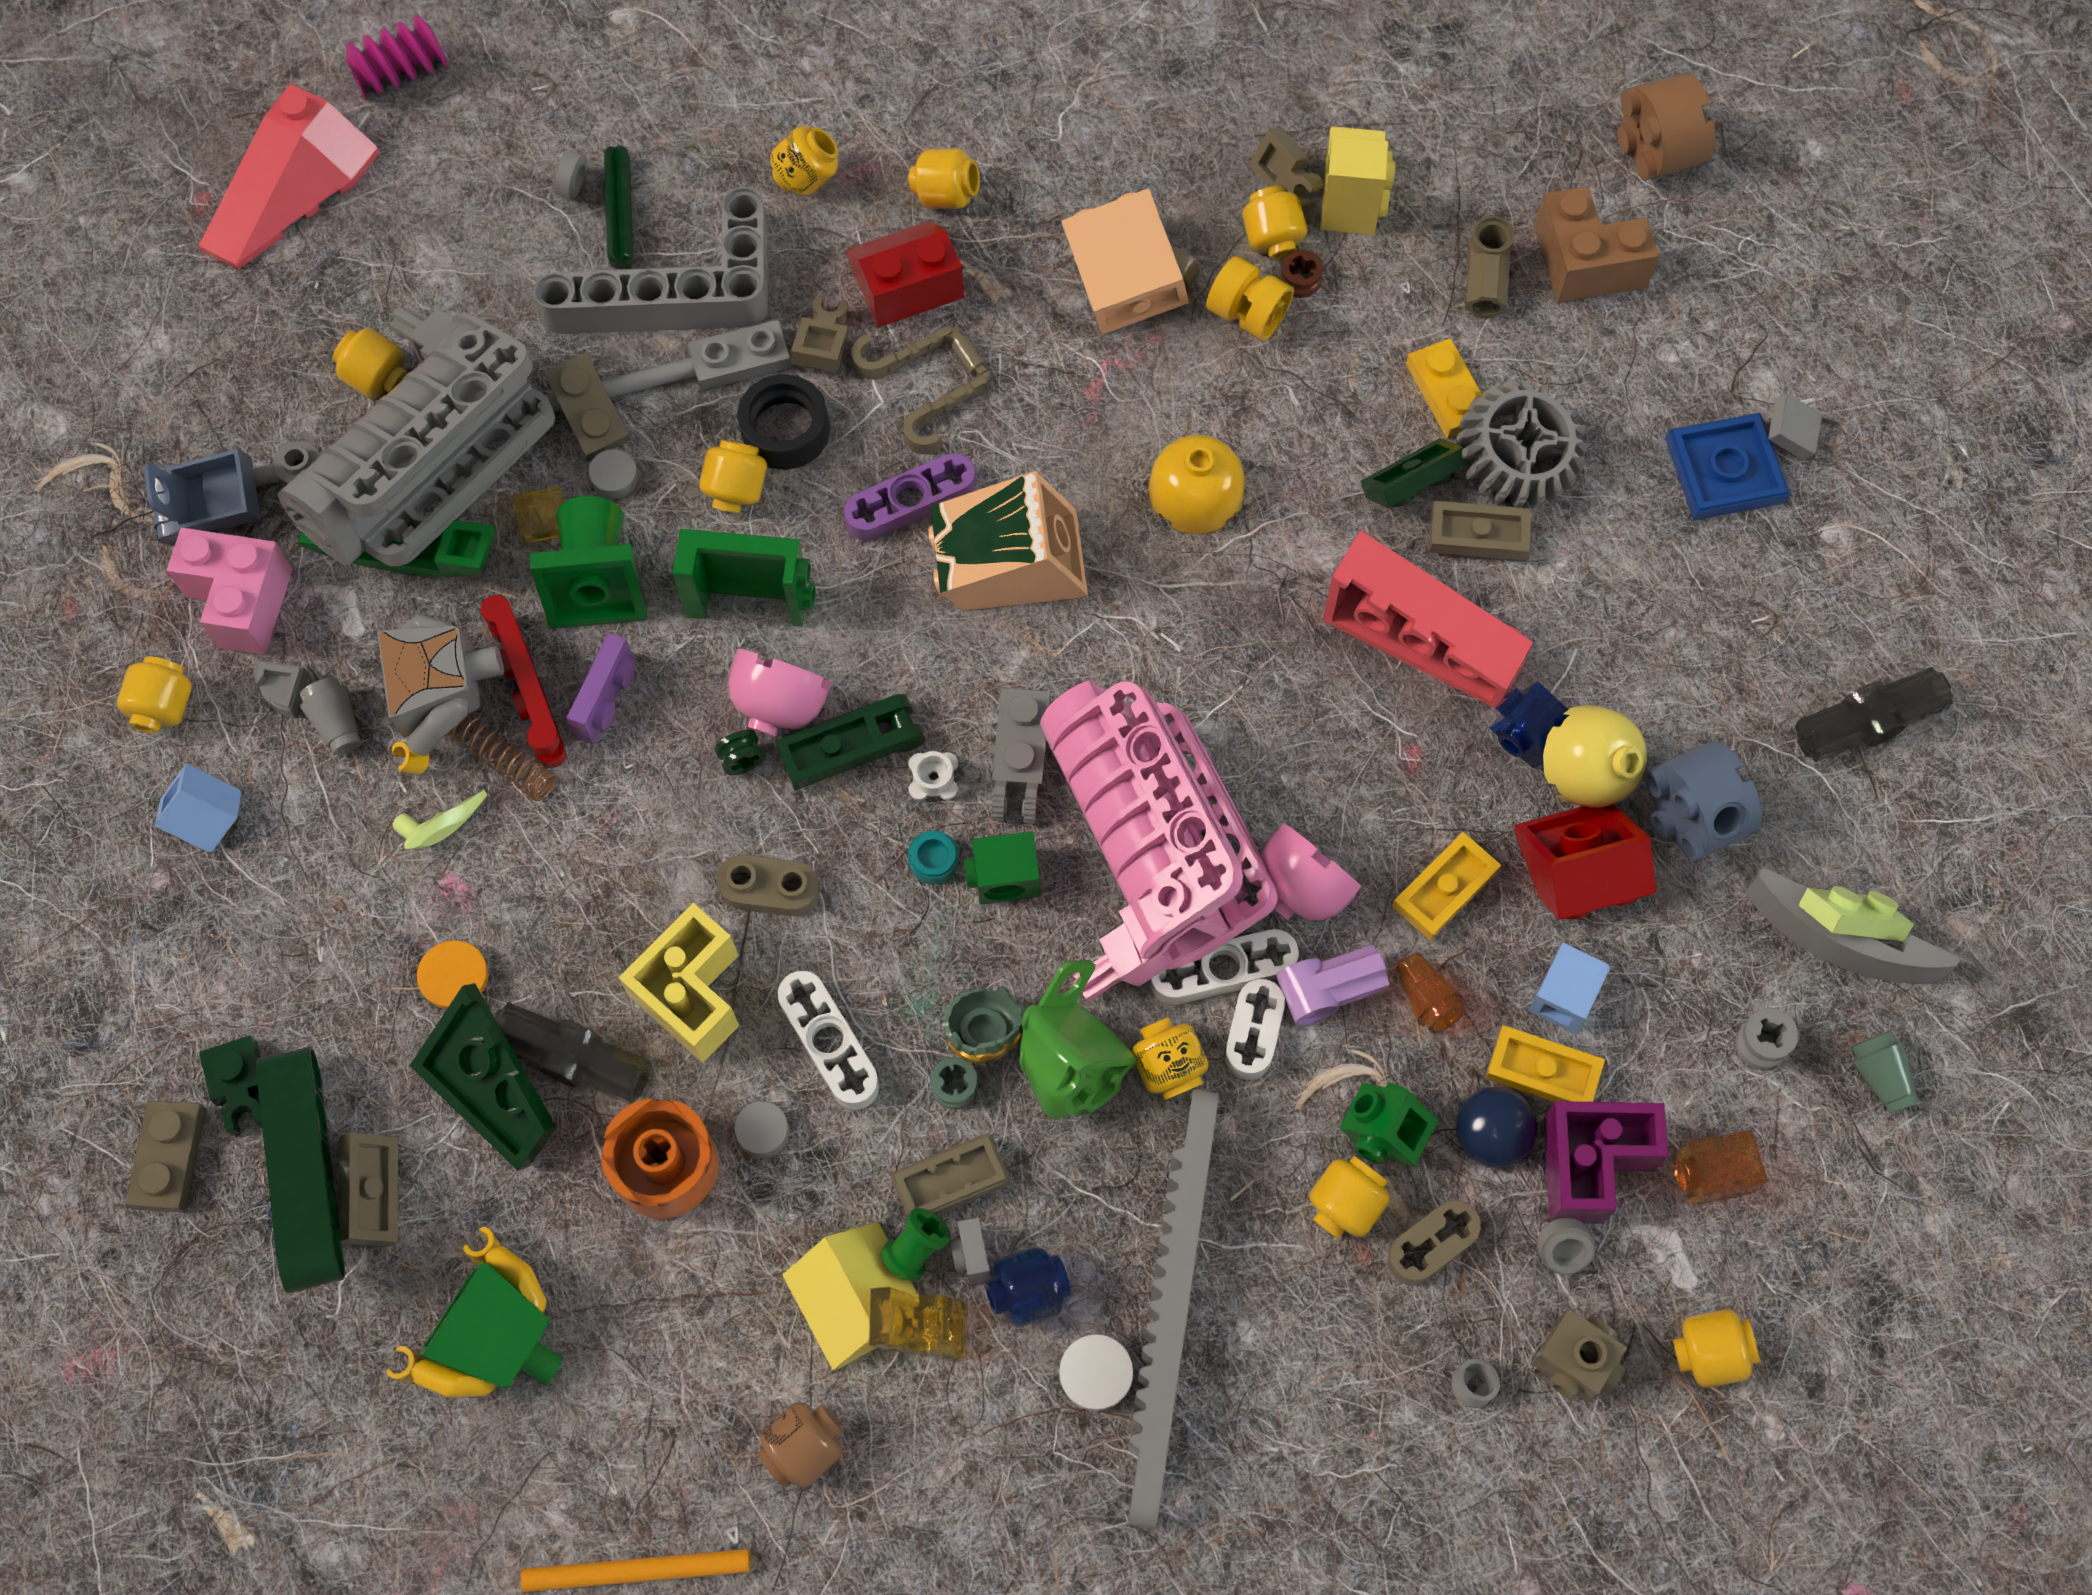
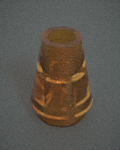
M1421 953L1409 955L1396 966L1395 971L1400 977V982L1418 1025L1426 1026L1430 1033H1438L1451 1027L1462 1018L1465 1013V1008L1461 1004L1463 996L1425 960Z

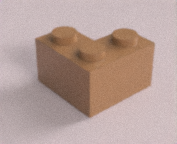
M1589 186L1543 194L1534 229L1557 303L1648 287L1659 259V253L1647 217L1601 225Z

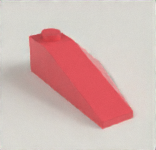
M289 84L263 117L199 244L200 250L237 269L242 268L282 239L285 228L303 215L309 219L320 211L318 205L335 192L339 191L341 194H344L354 187L380 153L378 147L327 100Z

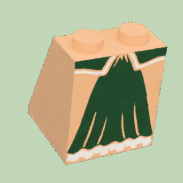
M1037 471L930 506L932 526L929 527L928 534L931 545L936 552L937 569L933 573L934 583L939 594L942 597H946L962 611L1075 599L1088 595L1077 511Z

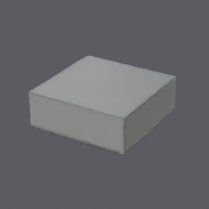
M1786 393L1774 401L1768 440L1802 460L1816 455L1822 414Z

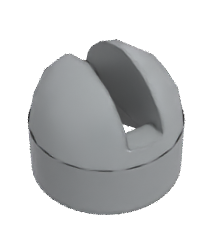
M1474 1358L1465 1361L1456 1369L1451 1379V1392L1464 1407L1479 1408L1485 1406L1498 1394L1500 1389V1379L1496 1370L1488 1362ZM1476 1376L1483 1384L1471 1392L1466 1384Z

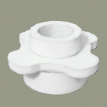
M929 751L914 754L910 758L908 765L913 773V782L909 785L908 790L913 799L922 801L926 797L940 796L944 800H951L958 794V785L954 782V771L958 768V759L955 755L949 752ZM931 773L938 774V778L936 780L929 779V775Z

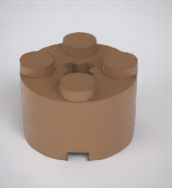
M1691 73L1669 76L1624 89L1621 92L1624 125L1619 126L1617 129L1618 143L1623 153L1631 152L1636 162L1638 174L1643 181L1695 167L1700 163L1708 161L1713 155L1715 146L1714 120L1705 122L1701 107L1710 103L1702 84Z

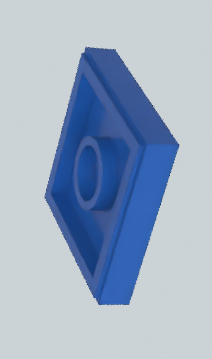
M1761 413L1668 430L1665 440L1693 521L1787 502L1790 492L1772 443L1768 440L1769 435Z

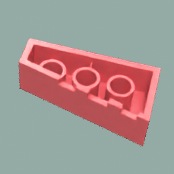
M1362 530L1358 532L1331 579L1323 616L1324 622L1499 710L1525 664L1533 641L1523 636L1519 630L1506 625Z

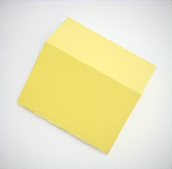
M878 1221L824 1237L782 1274L833 1372L930 1318L911 1281L900 1279L885 1266L880 1252L888 1239Z

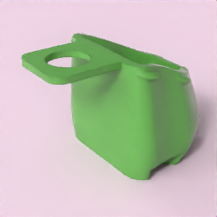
M1091 960L1064 963L1056 972L1039 1004L1028 1007L1023 1014L1020 1066L1024 1070L1043 1112L1055 1120L1069 1116L1078 1117L1089 1114L1103 1106L1120 1091L1123 1077L1138 1062L1134 1053L1117 1035L1082 1004L1077 1002L1096 968V965ZM1079 972L1078 980L1074 986L1067 992L1058 994V990L1064 980L1070 975Z

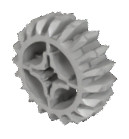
M1530 378L1522 381L1518 388L1511 379L1505 381L1499 389L1493 385L1485 390L1482 397L1479 396L1472 401L1468 407L1469 412L1465 413L1460 420L1459 427L1463 430L1458 434L1456 444L1464 446L1462 458L1468 459L1472 465L1466 472V479L1478 477L1482 481L1479 486V494L1485 493L1489 489L1495 491V504L1502 503L1507 496L1511 498L1513 507L1521 508L1526 500L1533 509L1541 506L1545 499L1549 502L1555 501L1562 494V490H1569L1576 482L1575 475H1578L1585 466V461L1581 457L1587 452L1589 444L1580 440V438L1585 434L1586 425L1573 423V420L1578 415V408L1566 410L1562 406L1565 401V394L1559 395L1555 399L1548 395L1549 384L1542 385L1538 391H1534ZM1504 415H1514V420L1510 425H1501L1499 429L1489 428L1491 420ZM1544 459L1554 460L1551 470L1539 474H1530L1531 467L1535 462L1542 463Z

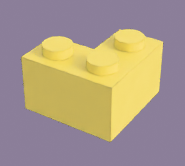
M1330 127L1320 230L1375 235L1378 217H1387L1390 190L1393 188L1396 162L1392 161L1393 151H1388V141H1385L1386 131Z
M692 903L618 978L627 995L702 1064L739 1027L732 1008L708 987L739 956L731 935L697 905Z

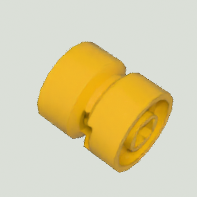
M1233 256L1216 277L1207 297L1206 308L1228 322L1239 319V327L1243 331L1261 341H1266L1273 335L1285 317L1293 299L1294 288L1273 275H1267L1262 278L1259 267L1239 256Z

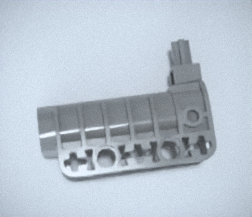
M400 307L396 308L393 312L395 319L389 324L390 328L411 342L421 364L404 376L403 380L394 389L379 399L369 412L353 423L343 436L334 444L328 446L318 459L306 470H302L278 493L279 501L288 516L316 546L344 565L349 566L364 551L389 566H402L415 559L554 424L555 414L549 399L528 383L527 377L532 371L533 364L525 345L467 312H460L455 317H452L437 308L426 318L410 308L405 310ZM527 412H529V413H531V414H535L534 416L528 414L527 416L524 417V415H525ZM498 438L508 439L498 450H487V446L493 440ZM461 475H463V476H465V477H469L467 480L464 479V478H461V479H459V480L457 481V478L460 477ZM431 502L441 503L430 515H419V511L426 504ZM412 522L416 528L414 529L412 525L410 527L407 525ZM393 540L397 542L403 541V544H401L400 546L396 544H392L389 546V543Z

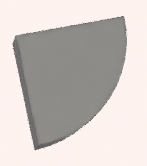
M256 660L254 678L263 698L278 713L296 718L301 702L300 692L305 688L308 678L306 669L302 666Z

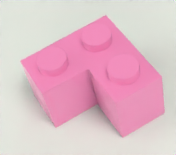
M180 528L166 571L185 597L206 600L200 624L218 648L266 655L293 570L275 541Z

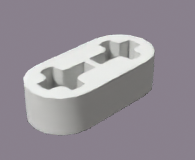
M1255 979L1249 981L1242 987L1238 996L1225 1050V1062L1228 1070L1242 1080H1254L1262 1077L1268 1071L1273 1059L1285 1008V997L1280 987L1270 980ZM1258 994L1268 996L1267 1004L1275 1007V1009L1265 1010L1262 1024L1251 1022L1254 1006L1246 1003V1001H1255ZM1248 1034L1258 1037L1256 1053L1264 1056L1263 1059L1255 1058L1252 1065L1243 1064L1242 1055L1234 1052L1235 1049L1243 1050L1245 1048Z

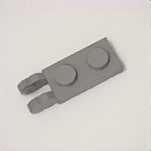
M1001 688L992 773V788H994L992 821L1004 822L1008 809L1007 789L1026 790L1025 799L1022 803L1024 823H1036L1038 792L1043 790L1047 740L1041 730L1040 722L1045 710L1050 705L1051 692Z

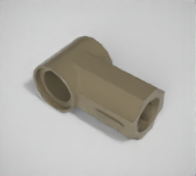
M1498 216L1484 217L1475 224L1465 256L1466 264L1468 265L1465 310L1471 312L1474 317L1491 319L1495 315L1505 314L1507 309L1510 252L1515 234L1511 224ZM1483 244L1493 245L1497 249L1487 248Z

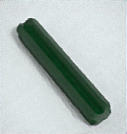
M622 145L617 147L608 146L604 151L607 258L612 268H629L634 263L630 157L626 147Z

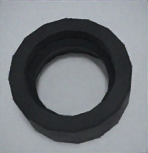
M778 374L764 377L750 386L739 401L736 416L743 444L758 447V455L766 460L768 468L789 470L805 466L817 458L828 443L830 423L824 396L813 383L800 376ZM790 403L798 404L809 410L812 418L811 425L805 433L795 439L787 441L768 440L757 432L756 420L762 412L771 406Z

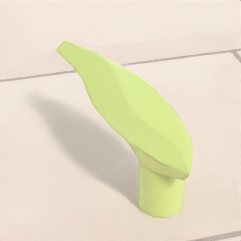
M482 790L453 808L437 813L433 818L422 824L406 813L400 814L393 822V829L407 839L404 843L405 849L429 847L455 832L480 806L488 794L485 790Z

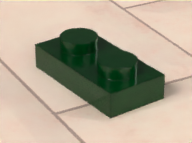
M1438 438L1361 480L1360 483L1365 497L1388 508L1399 507L1413 500L1415 493L1430 485H1440L1454 477L1455 471L1470 464L1468 459L1462 458L1464 446Z

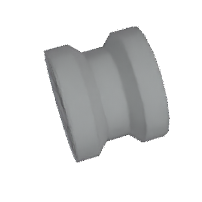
M1768 1007L1753 1013L1739 1028L1735 1036V1048L1738 1056L1745 1064L1760 1070H1768L1778 1066L1795 1049L1798 1043V1029L1794 1020L1787 1013ZM1761 1030L1769 1031L1772 1034L1761 1033Z

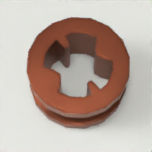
M1303 249L1295 250L1284 258L1280 280L1294 288L1293 297H1309L1318 291L1324 269L1322 260L1312 251ZM1300 269L1303 274L1310 273L1309 278L1303 279L1301 274H1294V270Z

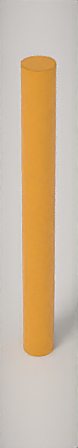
M750 1549L523 1568L520 1578L522 1592L747 1573L751 1571Z

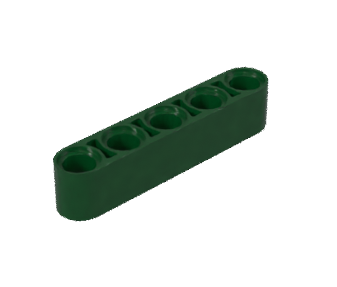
M312 1046L256 1059L275 1252L282 1286L285 1292L289 1294L344 1280L345 1265L323 1087L316 1054Z

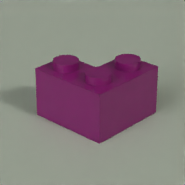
M1555 1101L1544 1116L1549 1223L1560 1218H1574L1584 1224H1604L1617 1210L1614 1171L1654 1172L1668 1158L1665 1103Z

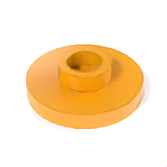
M458 940L445 941L432 947L421 959L417 970V983L421 993L431 1004L442 1009L449 1007L462 986L475 983L482 994L488 981V966L482 954L473 945Z

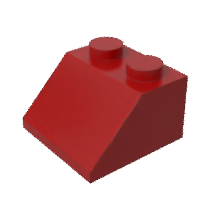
M928 221L845 250L846 257L877 328L964 299L962 265L946 230L933 221Z
M1615 804L1602 808L1581 806L1513 825L1516 839L1538 897L1558 920L1579 919L1588 915L1590 911L1611 905H1629L1636 902L1640 897L1656 893L1650 837Z

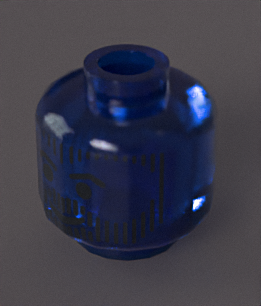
M1033 1247L998 1259L993 1266V1281L985 1283L987 1299L994 1315L1003 1313L1008 1322L1018 1328L1057 1316L1064 1306V1299L1070 1297L1071 1291L1065 1267L1059 1256H1050L1046 1250L1040 1247Z

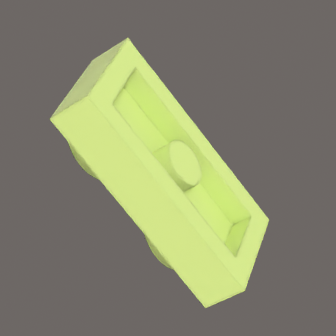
M1833 886L1832 890L1808 887L1799 903L1803 910L1830 932L1903 942L1914 925L1897 911L1899 907L1897 902L1875 891H1870L1868 895H1860L1839 886Z

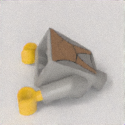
M424 614L415 615L397 629L377 632L388 716L402 736L408 737L407 743H394L392 753L396 757L405 758L403 764L398 766L399 772L420 775L427 769L429 752L435 745L465 719L468 713L474 712L480 707L481 702L477 681L504 675L503 661L497 646L473 651L470 642L460 627Z

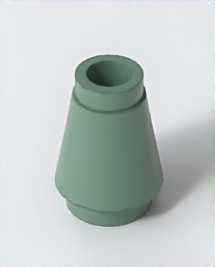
M1892 1030L1851 1047L1857 1058L1852 1062L1880 1101L1885 1104L1889 1114L1919 1102L1903 1040L1897 1042Z

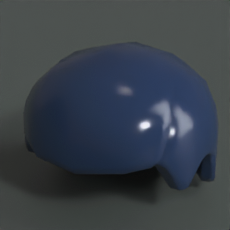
M1504 1086L1483 1087L1463 1100L1457 1114L1455 1131L1460 1145L1470 1159L1487 1168H1509L1518 1164L1529 1155L1534 1147L1538 1129L1537 1118L1528 1101L1521 1094Z

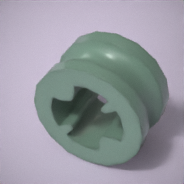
M949 1057L941 1060L934 1066L930 1076L931 1091L934 1099L941 1106L947 1109H961L974 1101L978 1093V1077L975 1068L968 1061L959 1057ZM950 1072L953 1078L955 1077V1072L964 1074L963 1082L966 1090L958 1094L957 1090L954 1089V1095L945 1093L946 1087L942 1077Z

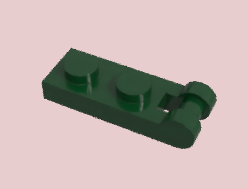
M905 694L893 695L775 740L794 791L898 751L907 752L921 746L925 742V736L920 725L913 724L910 717L913 709L908 697ZM891 722L894 730L881 734L878 724Z

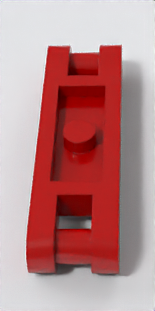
M500 595L489 596L482 602L480 612L488 625L492 637L496 641L503 643L504 649L499 651L503 661L504 675L506 679L515 677L520 691L511 693L522 722L531 719L533 724L528 729L527 741L541 765L546 768L558 767L566 758V748L520 625L506 598Z

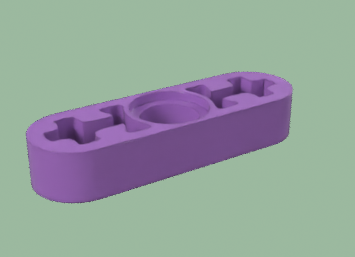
M946 454L854 494L847 500L844 507L848 532L858 540L873 541L930 516V506L974 492L976 482L975 469L972 462L961 454ZM953 472L956 477L961 476L962 482L954 485L950 479L946 480L945 474ZM928 480H932L933 488L937 487V495H932ZM907 488L918 489L924 495L922 501L915 506L900 504L897 501V496L902 490ZM889 499L890 509L893 513L891 515L888 514L887 506L884 507L883 500ZM867 510L870 515L874 514L875 520L867 523L864 518H859V512Z

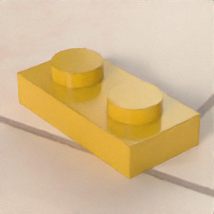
M1451 338L1409 353L1406 361L1410 373L1447 439L1457 436L1463 430L1459 427L1461 418L1465 413L1469 412L1468 407L1472 401L1479 396L1482 397L1481 391Z
M1462 832L1394 900L1392 908L1431 941L1499 872L1502 865L1468 835Z
M1502 1025L1496 1039L1485 1079L1552 1102H1593L1605 1059Z

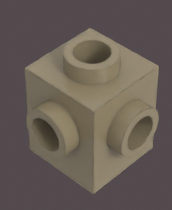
M1569 1308L1558 1319L1531 1364L1550 1376L1549 1385L1564 1397L1572 1401H1578L1579 1398H1582L1589 1402L1600 1391L1609 1396L1617 1386L1626 1370V1367L1618 1362L1627 1347L1616 1340L1618 1334L1609 1325L1594 1317H1589L1586 1320Z

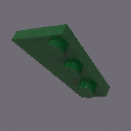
M476 984L462 986L410 1064V1067L519 1171L530 1167L557 1127Z

